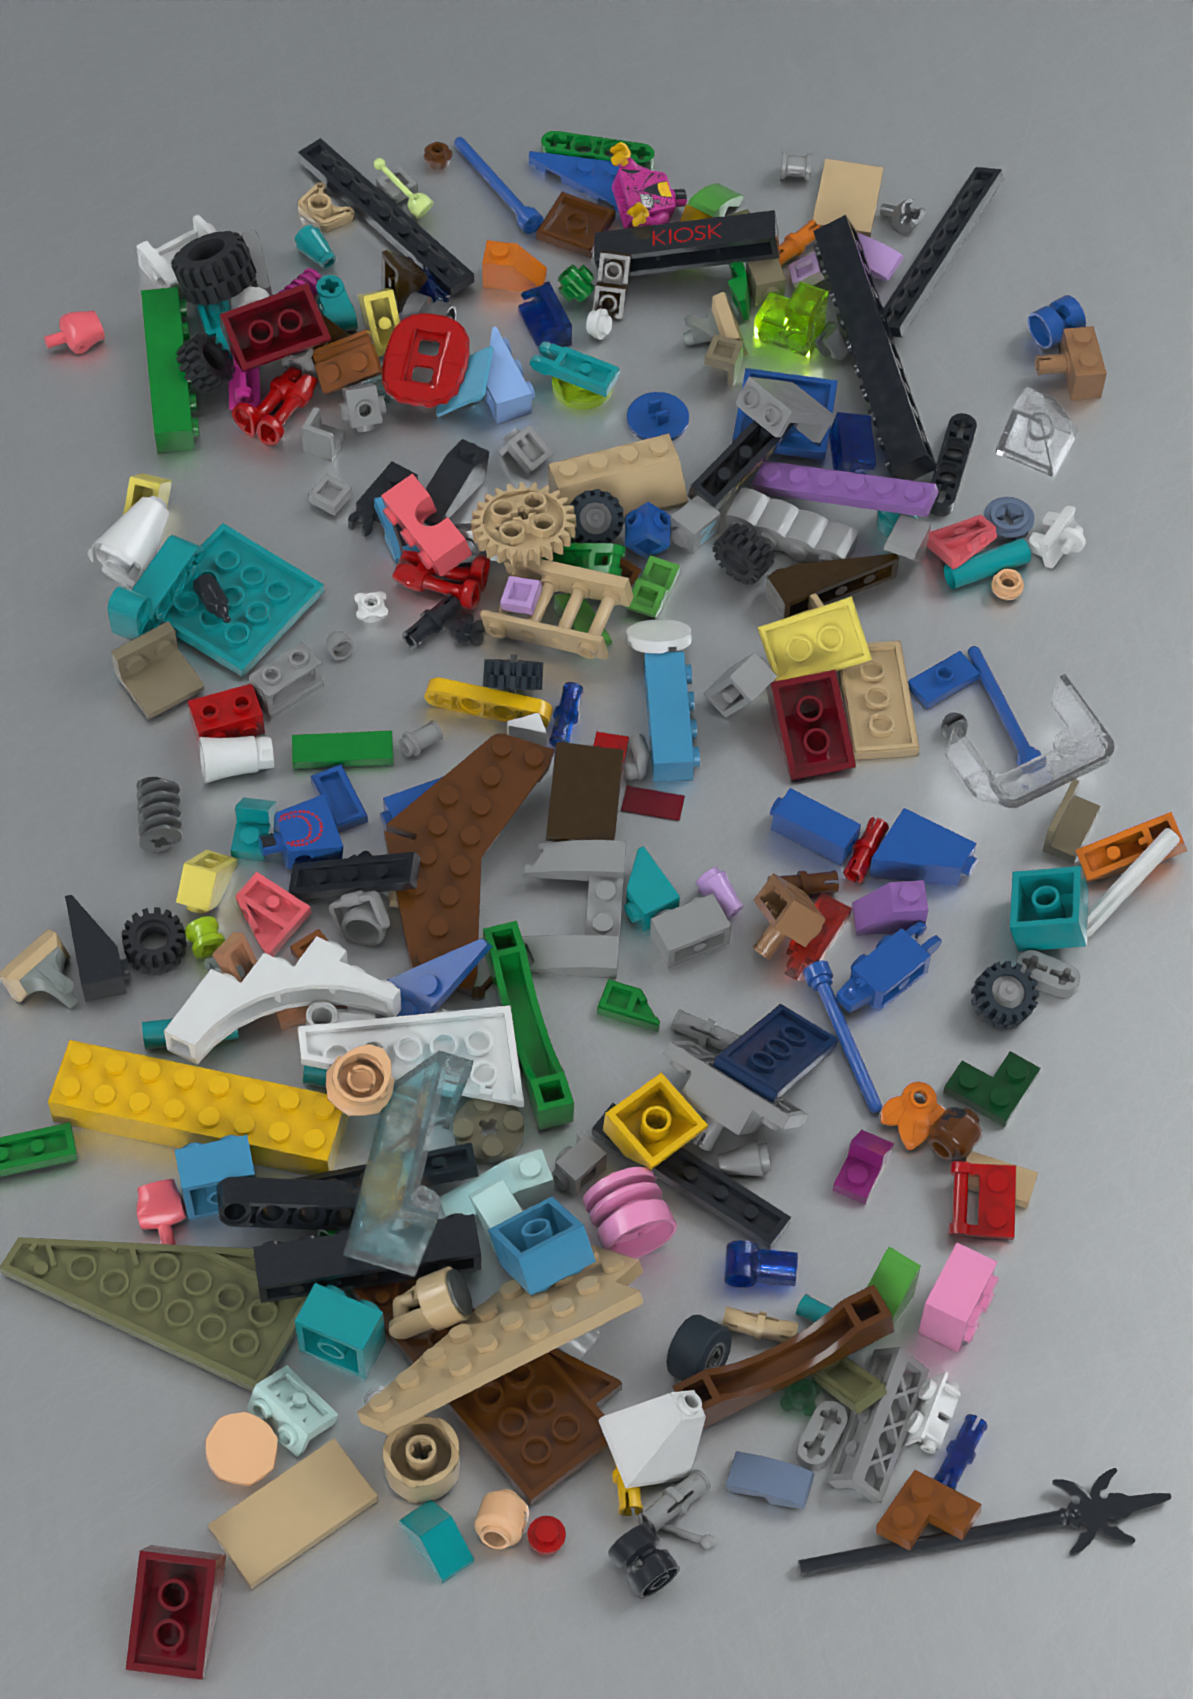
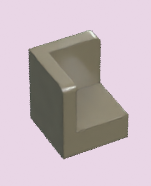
M714 334L705 355L704 365L728 371L727 386L734 387L741 370L744 342Z

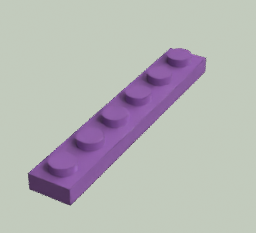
M765 461L761 465L752 483L754 490L766 495L928 517L939 493L936 484L771 461Z

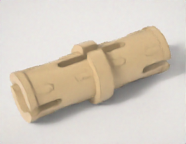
M726 1306L722 1325L726 1326L729 1331L754 1336L753 1340L761 1341V1338L782 1343L797 1335L799 1323L767 1316V1312L759 1311V1314Z

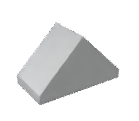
M901 514L885 543L884 550L923 562L931 524Z

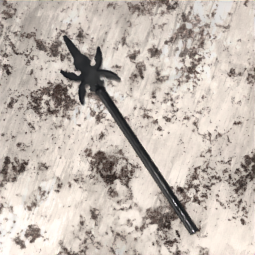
M1117 1468L1110 1469L1098 1477L1090 1493L1074 1482L1054 1479L1052 1485L1062 1489L1070 1497H1079L1080 1503L1075 1504L1071 1501L1067 1508H1060L1057 1511L973 1526L963 1540L947 1532L919 1537L910 1551L894 1542L801 1559L798 1560V1569L800 1575H806L1061 1525L1068 1526L1069 1524L1077 1530L1081 1524L1087 1527V1532L1079 1535L1076 1544L1069 1552L1070 1555L1077 1554L1085 1549L1094 1539L1097 1529L1113 1541L1133 1544L1135 1542L1134 1537L1124 1533L1117 1526L1110 1527L1107 1524V1519L1118 1522L1125 1519L1132 1512L1169 1501L1171 1494L1151 1493L1128 1496L1122 1493H1108V1497L1104 1499L1100 1496V1491L1107 1489L1110 1480L1117 1473Z

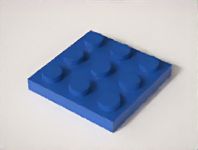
M745 368L742 389L749 377L793 382L833 414L837 380ZM738 408L732 442L754 421L740 408ZM831 425L820 443L812 442L796 429L774 454L825 461Z

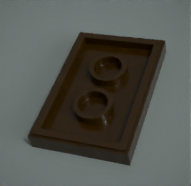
M556 742L545 841L615 840L624 750Z

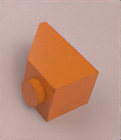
M487 240L482 262L483 288L543 294L547 267L517 243Z

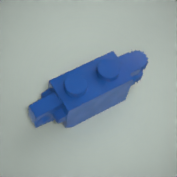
M922 921L915 923L914 926H911L906 931L901 928L892 936L890 934L884 936L876 945L875 950L868 955H860L852 963L850 979L837 992L836 999L838 1003L849 1013L867 1003L873 1008H884L928 973L931 955L940 947L942 940L935 935L922 945L918 944L916 940L922 937L927 929V926Z

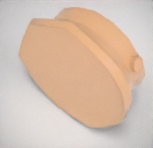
M368 1044L356 1047L342 1057L338 1056L326 1072L328 1101L347 1116L378 1114L388 1104L393 1093L395 1081L391 1075V1060L383 1048Z
M248 1412L233 1413L218 1419L205 1440V1450L209 1468L219 1480L232 1484L251 1486L274 1470L278 1437L270 1425L260 1417Z

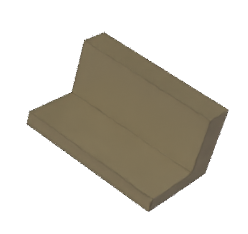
M1074 778L1047 830L1042 850L1072 864L1075 863L1077 858L1075 850L1083 846L1101 807L1098 804L1076 796L1079 780Z

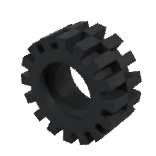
M198 333L179 347L176 353L178 355L176 360L177 363L182 364L179 369L181 372L186 373L184 378L187 381H192V387L197 388L199 386V392L211 394L233 379L234 376L232 374L235 373V369L231 367L234 365L233 361L227 358L230 355L228 351L224 352L222 350L223 345L220 342L218 344L215 343L216 338L213 336L209 337L207 333Z
M740 523L730 525L714 542V547L712 548L713 552L716 553L714 557L715 560L721 561L718 564L721 568L725 567L728 570L726 574L729 576L733 574L736 581L740 582L742 579L743 584L748 585L751 583L752 585L758 582L772 567L775 561L773 559L775 557L774 552L769 551L771 549L770 544H765L763 542L765 538L762 535L758 537L755 529L752 528L749 531L748 525L743 524L741 526Z
M154 907V913L150 914L148 908L142 909L143 916L141 917L137 912L131 915L133 923L127 920L124 924L125 930H122L121 934L124 953L128 963L132 962V967L137 971L141 967L143 974L149 975L150 969H154L155 975H161L160 968H165L166 972L172 971L171 963L178 966L181 963L180 956L185 957L186 955L185 947H187L184 926L183 923H180V918L177 915L172 917V912L167 909L164 914H161L160 907ZM161 933L168 938L167 943L157 949H147L141 945L142 939L149 934Z

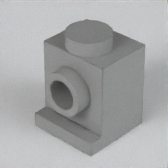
M581 1130L576 1134V1144L573 1147H565L558 1154L555 1160V1170L551 1173L554 1183L562 1190H569L576 1197L606 1170L607 1153Z

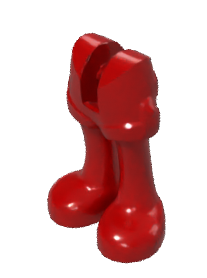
M291 366L271 381V390L258 406L254 408L246 402L238 403L232 410V417L246 435L253 437L257 433L261 443L276 445L284 437L285 430L283 426L296 408L305 407L313 397L318 380L309 374L301 376V370ZM281 402L283 403L274 416L269 415Z
M403 550L399 559L400 564L396 566L392 574L393 580L417 592H424L428 589L444 595L452 594V598L455 596L465 609L474 610L478 606L481 591L484 592L490 572V558H487L486 555H478L470 567L455 566L441 576L442 578L462 583L455 584L435 577H440V575L433 567L428 570L417 555L418 551Z

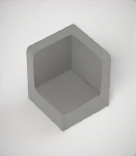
M314 407L301 428L304 453L333 462L345 441V431L322 424L321 409Z

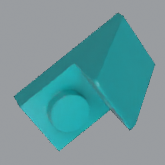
M243 797L235 806L237 822L230 849L231 857L265 862L266 856H262L260 852L258 836L271 834L277 801Z

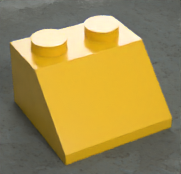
M661 1072L605 1113L603 1131L625 1157L652 1170L704 1131L708 1125Z

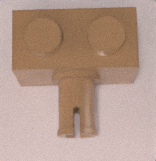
M1094 326L1063 329L1059 353L1055 355H1037L1035 357V370L1038 376L1042 374L1064 373L1071 401L1102 397L1107 372Z
M773 873L753 900L770 923L759 940L753 945V948L760 955L770 960L786 936L806 947L811 939L820 933L826 919L803 890Z

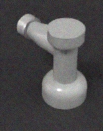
M313 347L283 358L282 366L289 369L293 366L301 370V373L315 377L319 382L314 362L311 358L313 356Z

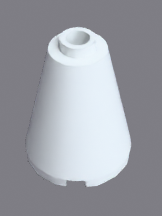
M150 496V498L142 497L91 545L87 553L91 562L94 564L97 559L103 565L100 571L125 586L133 587L157 553L169 517L165 502L155 496Z

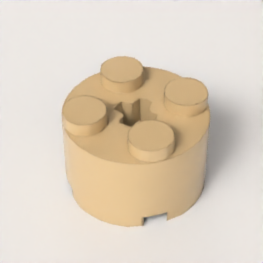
M423 1415L388 1433L383 1446L384 1471L388 1484L394 1492L411 1504L433 1501L448 1493L457 1483L460 1473L459 1441L450 1424L439 1417L436 1419ZM420 1455H421V1457H422L424 1460H421L420 1458H418V1459H415V1458H416L417 1456H420Z

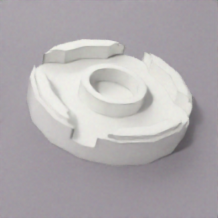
M646 620L628 627L626 642L628 645L632 644V648L645 653L661 654L669 652V647L674 646L679 651L691 644L692 629L689 625L674 620Z

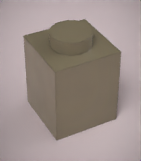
M778 258L746 262V275L754 305L783 301L786 278Z

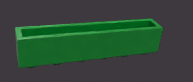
M178 287L141 290L157 454L195 450L194 437L200 436L198 418H192L191 414L197 412L195 393L189 394V389L194 388L191 386L192 381H187L184 378L186 373L180 371L179 367L182 364L177 363L176 360L178 357L176 353L179 347L184 344V341L190 340L188 322L182 323V318L188 317L186 299H179Z

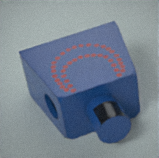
M325 794L278 811L274 815V833L258 836L262 856L281 852L284 864L289 870H292L293 863L343 858L344 846Z

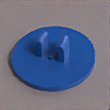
M650 392L639 396L630 404L627 411V424L631 432L641 440L669 434L673 441L686 431L689 424V412L686 405L676 396L664 392Z

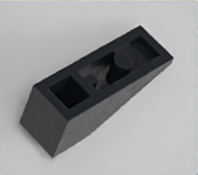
M461 439L445 456L425 489L430 494L437 510L424 521L425 524L434 526L447 517L450 518L485 482L490 451Z
M73 895L65 896L85 1002L127 993L125 980L131 979L127 958L120 959L117 945Z

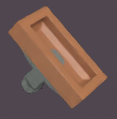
M233 932L213 953V956L205 959L204 968L207 971L213 969L221 974L228 973L241 983L256 964L257 959L244 933Z

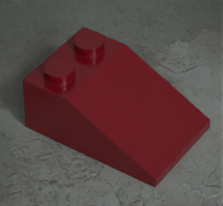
M836 669L771 682L766 687L774 726L790 781L856 768Z
M150 1545L140 1550L125 1670L204 1679L222 1595L226 1554Z

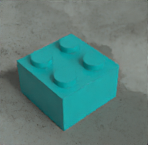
M1081 866L1012 872L1010 930L1018 952L1087 946L1089 890Z
M315 1283L295 1319L300 1352L365 1380L386 1343L383 1312L380 1311V1308L367 1300H360L359 1302L349 1298L341 1289L332 1285L324 1287Z

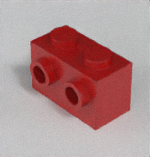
M252 683L187 701L190 720L198 743L199 737H256L265 733L263 713Z

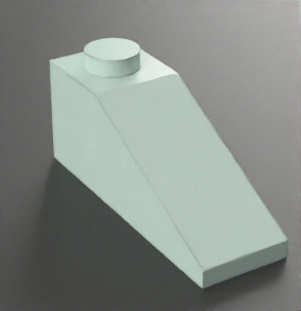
M542 1149L507 1159L480 1174L479 1177H475L440 1196L439 1202L444 1216L447 1217L454 1213L474 1214L476 1223H479L480 1220L468 1195L498 1177L503 1179L521 1209L552 1197L554 1179Z

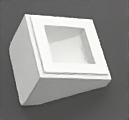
M539 713L507 721V735L547 747V733Z

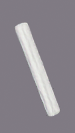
M1169 828L1164 829L1088 910L1087 937H1091L1179 843L1180 838L1174 831Z

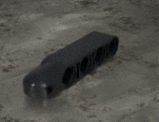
M228 1177L219 1182L216 1188L219 1219L225 1225L233 1227L336 1231L351 1230L353 1228L372 1229L377 1225L392 1224L397 1218L399 1201L396 1195L389 1190L357 1188L355 1184L347 1181ZM380 1216L387 1217L384 1221L377 1220Z

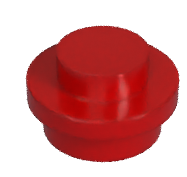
M540 1516L528 1528V1542L532 1549L540 1554H553L559 1551L565 1543V1527L559 1519L553 1516Z

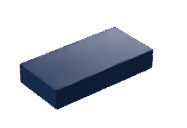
M342 764L310 776L317 795L325 794L338 833L368 822V815Z

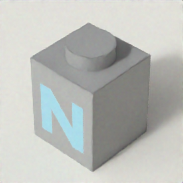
M697 495L671 516L670 537L678 546L684 547L694 554L719 533L721 513Z

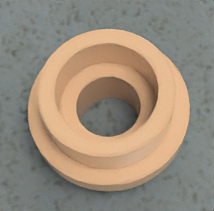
M1003 569L993 577L991 588L997 597L1012 600L1022 594L1024 582L1017 571Z

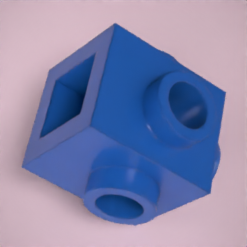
M648 501L625 515V546L648 560L650 555L655 556L670 547L671 516Z

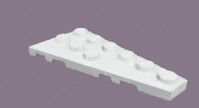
M510 1006L298 1026L301 1065L328 1070L338 1056L342 1057L356 1047L371 1044L386 1051L391 1060V1075L395 1080L394 1083L518 1107L524 1106Z

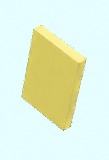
M852 597L757 627L768 663L771 666V670L777 675L774 682L835 669L839 671L872 660Z

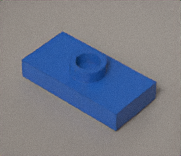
M958 651L908 680L909 690L922 705L929 709L979 680L980 672L961 651Z

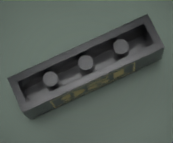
M754 420L691 484L687 496L692 500L698 495L718 510L796 430L798 423H790L782 437L779 438L773 436Z

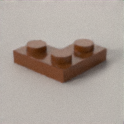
M914 1470L877 1523L876 1533L909 1551L928 1523L963 1540L980 1515L982 1504Z

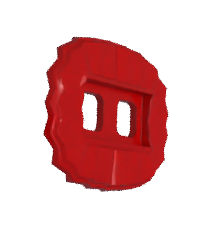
M431 313L412 314L400 321L390 336L383 359L381 383L386 394L392 396L398 403H408L412 406H424L427 408H432L438 404H447L452 397L458 395L460 385L463 383L468 369L470 357V339L465 328L452 318ZM428 340L440 343L438 354L435 356L420 354L418 351L421 341ZM416 367L432 369L431 381L425 383L412 380L414 369Z

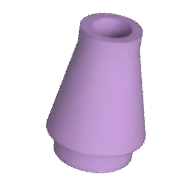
M713 867L696 881V885L699 888L698 893L703 897L713 893L728 919L734 917L743 909L744 905L740 902L725 871H720L718 867Z

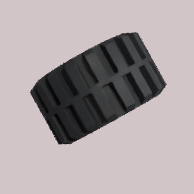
M219 231L196 238L183 246L171 261V267L186 301L194 305L216 304L238 295L251 285L257 273L243 237L239 233L231 231Z

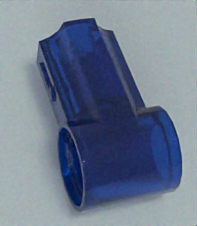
M732 1241L726 1246L724 1282L737 1288L752 1287L756 1283L795 1286L798 1252L759 1249L758 1245L750 1241Z

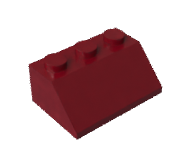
M308 283L220 314V328L230 352L242 372L331 341Z

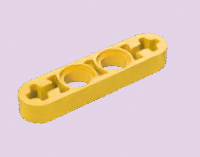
M439 677L429 680L424 695L425 700L434 707L506 723L509 720L539 713L544 727L547 728L553 713V707L548 702L538 698Z

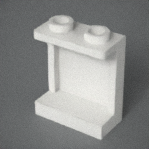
M200 215L193 217L194 228L156 249L147 240L136 246L140 268L159 289L178 287L179 299L184 298V295L171 267L174 255L183 246L196 238L216 232L210 222L206 223Z

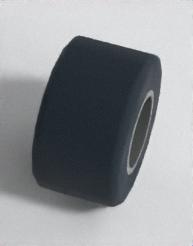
M700 1314L690 1316L681 1324L671 1341L666 1360L667 1371L671 1376L683 1381L705 1369L724 1366L730 1354L732 1344L731 1332L726 1326Z

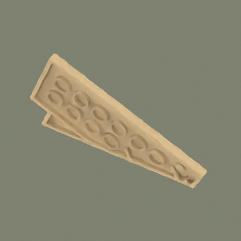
M591 1245L596 1262L586 1266L580 1273L569 1275L552 1284L546 1291L537 1292L531 1296L512 1278L504 1283L489 1299L477 1306L468 1320L453 1327L445 1337L432 1348L426 1350L423 1356L405 1371L401 1372L394 1381L380 1393L374 1395L357 1412L361 1423L388 1434L640 1306L644 1302L640 1290L628 1286L643 1273L640 1260Z

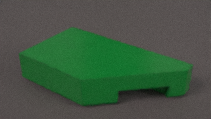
M608 979L597 1006V1014L659 1032L660 1021L651 1010L642 989Z

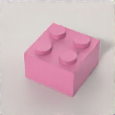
M956 1243L925 1302L918 1333L956 1352H959L964 1341L971 1343L979 1327L978 1321L982 1312H987L995 1295L993 1292L999 1281V1277L994 1276L997 1261Z

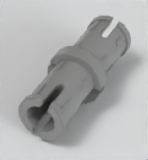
M681 1009L677 1011L671 1026V1030L699 1040V1045L704 1047L711 1045L720 1050L726 1049L742 1036L717 1026V1022L712 1019L705 1021Z
M695 1469L675 1487H667L662 1491V1497L639 1514L641 1524H648L654 1533H657L662 1526L676 1515L682 1516L688 1511V1505L711 1489L709 1479L702 1471Z

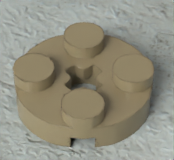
M476 1098L469 1100L462 1105L454 1117L453 1137L455 1145L472 1142L476 1164L488 1165V1162L497 1161L502 1163L507 1159L513 1158L523 1144V1115L513 1105ZM492 1124L495 1126L497 1133L495 1135L489 1133L483 1136L481 1135L482 1126Z

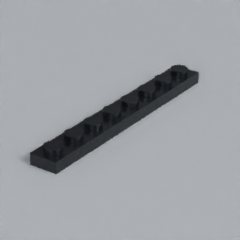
M321 138L297 152L298 161L347 205L353 208L356 213L402 254L413 259L419 268L448 295L452 297L474 283V273Z
M974 168L883 309L893 337L902 338L1005 179L1002 169Z

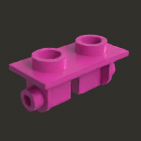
M234 359L232 360L234 365L231 367L235 369V373L232 374L234 376L233 379L229 381V410H233L241 402H246L255 408L260 404V366L242 372Z

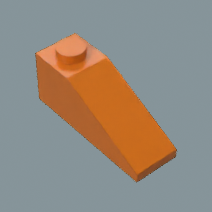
M1172 811L1076 849L1075 851L1087 881L1091 882L1124 873L1166 828L1174 831L1180 840L1162 861L1187 852L1188 850Z

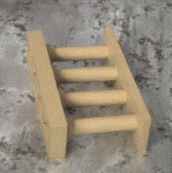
M509 559L504 561L508 577L539 580L542 585V591L533 615L529 614L528 619L510 616L512 612L502 610L501 606L497 613L482 610L480 616L486 633L496 638L507 637L577 653L588 659L599 658L607 660L609 654L604 637L601 634L613 606H630L634 596L629 578L541 559V565H537L534 560H529L527 567L523 566L522 561H517L513 567L510 566ZM559 591L571 594L558 626L540 623L553 592ZM583 599L600 600V606L588 633L571 630Z

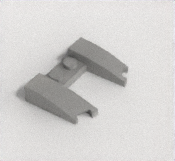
M572 840L540 843L538 850L542 853L534 866L529 864L525 866L524 877L589 881L585 935L522 936L525 948H529L535 962L529 965L531 973L617 979L626 841Z

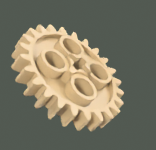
M520 482L517 489H514L511 484H507V491L505 492L495 488V497L485 494V503L477 502V510L472 511L471 531L474 543H478L479 551L486 550L487 558L497 555L499 564L509 559L510 566L512 567L517 561H522L523 566L527 567L529 560H534L537 565H541L542 557L552 561L553 552L562 555L563 546L570 547L571 538L575 537L576 515H574V506L569 505L568 497L560 499L559 490L550 494L548 485L541 490L537 489V483L535 482L530 488H526L525 484Z

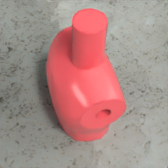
M94 310L71 312L63 315L59 320L61 332L44 337L47 348L66 343L76 354L88 351L95 343L105 339L103 327Z
M166 1179L138 1187L137 1217L141 1229H158L161 1244L176 1245L172 1225L186 1219L187 1211L175 1180Z

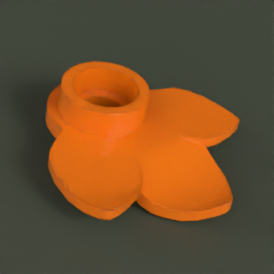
M919 1081L912 1082L905 1087L901 1096L893 1097L882 1107L880 1123L888 1126L898 1125L900 1139L906 1149L910 1151L924 1142L929 1136L930 1127L943 1114L945 1109L937 1103L936 1093L930 1085ZM914 1094H922L925 1097V1103H917L914 1100Z

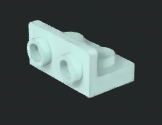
M287 1365L257 1383L247 1405V1410L270 1425L278 1437V1441L296 1457L305 1452L309 1440L334 1425L339 1415Z

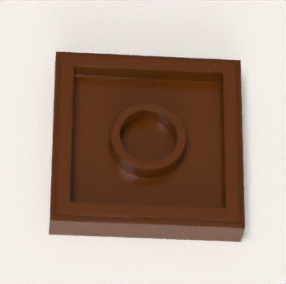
M561 192L538 228L536 239L591 259L594 254V233L608 231L616 218V211Z

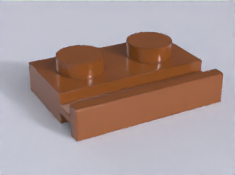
M365 329L313 350L314 366L323 394H333L342 390V388L353 386L382 374L380 361L375 346L371 341L370 331Z

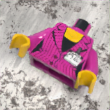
M619 142L610 148V152L614 154L611 157V163L614 166H619L611 187L624 229L669 223L675 208L685 207L687 203L685 189H671L667 175L664 172L651 171L638 165L630 157V150L625 143Z

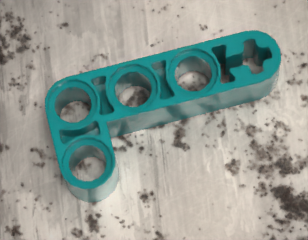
M174 535L169 536L133 589L129 590L118 586L111 594L107 611L112 633L132 641L158 627L200 566L204 554L203 547Z

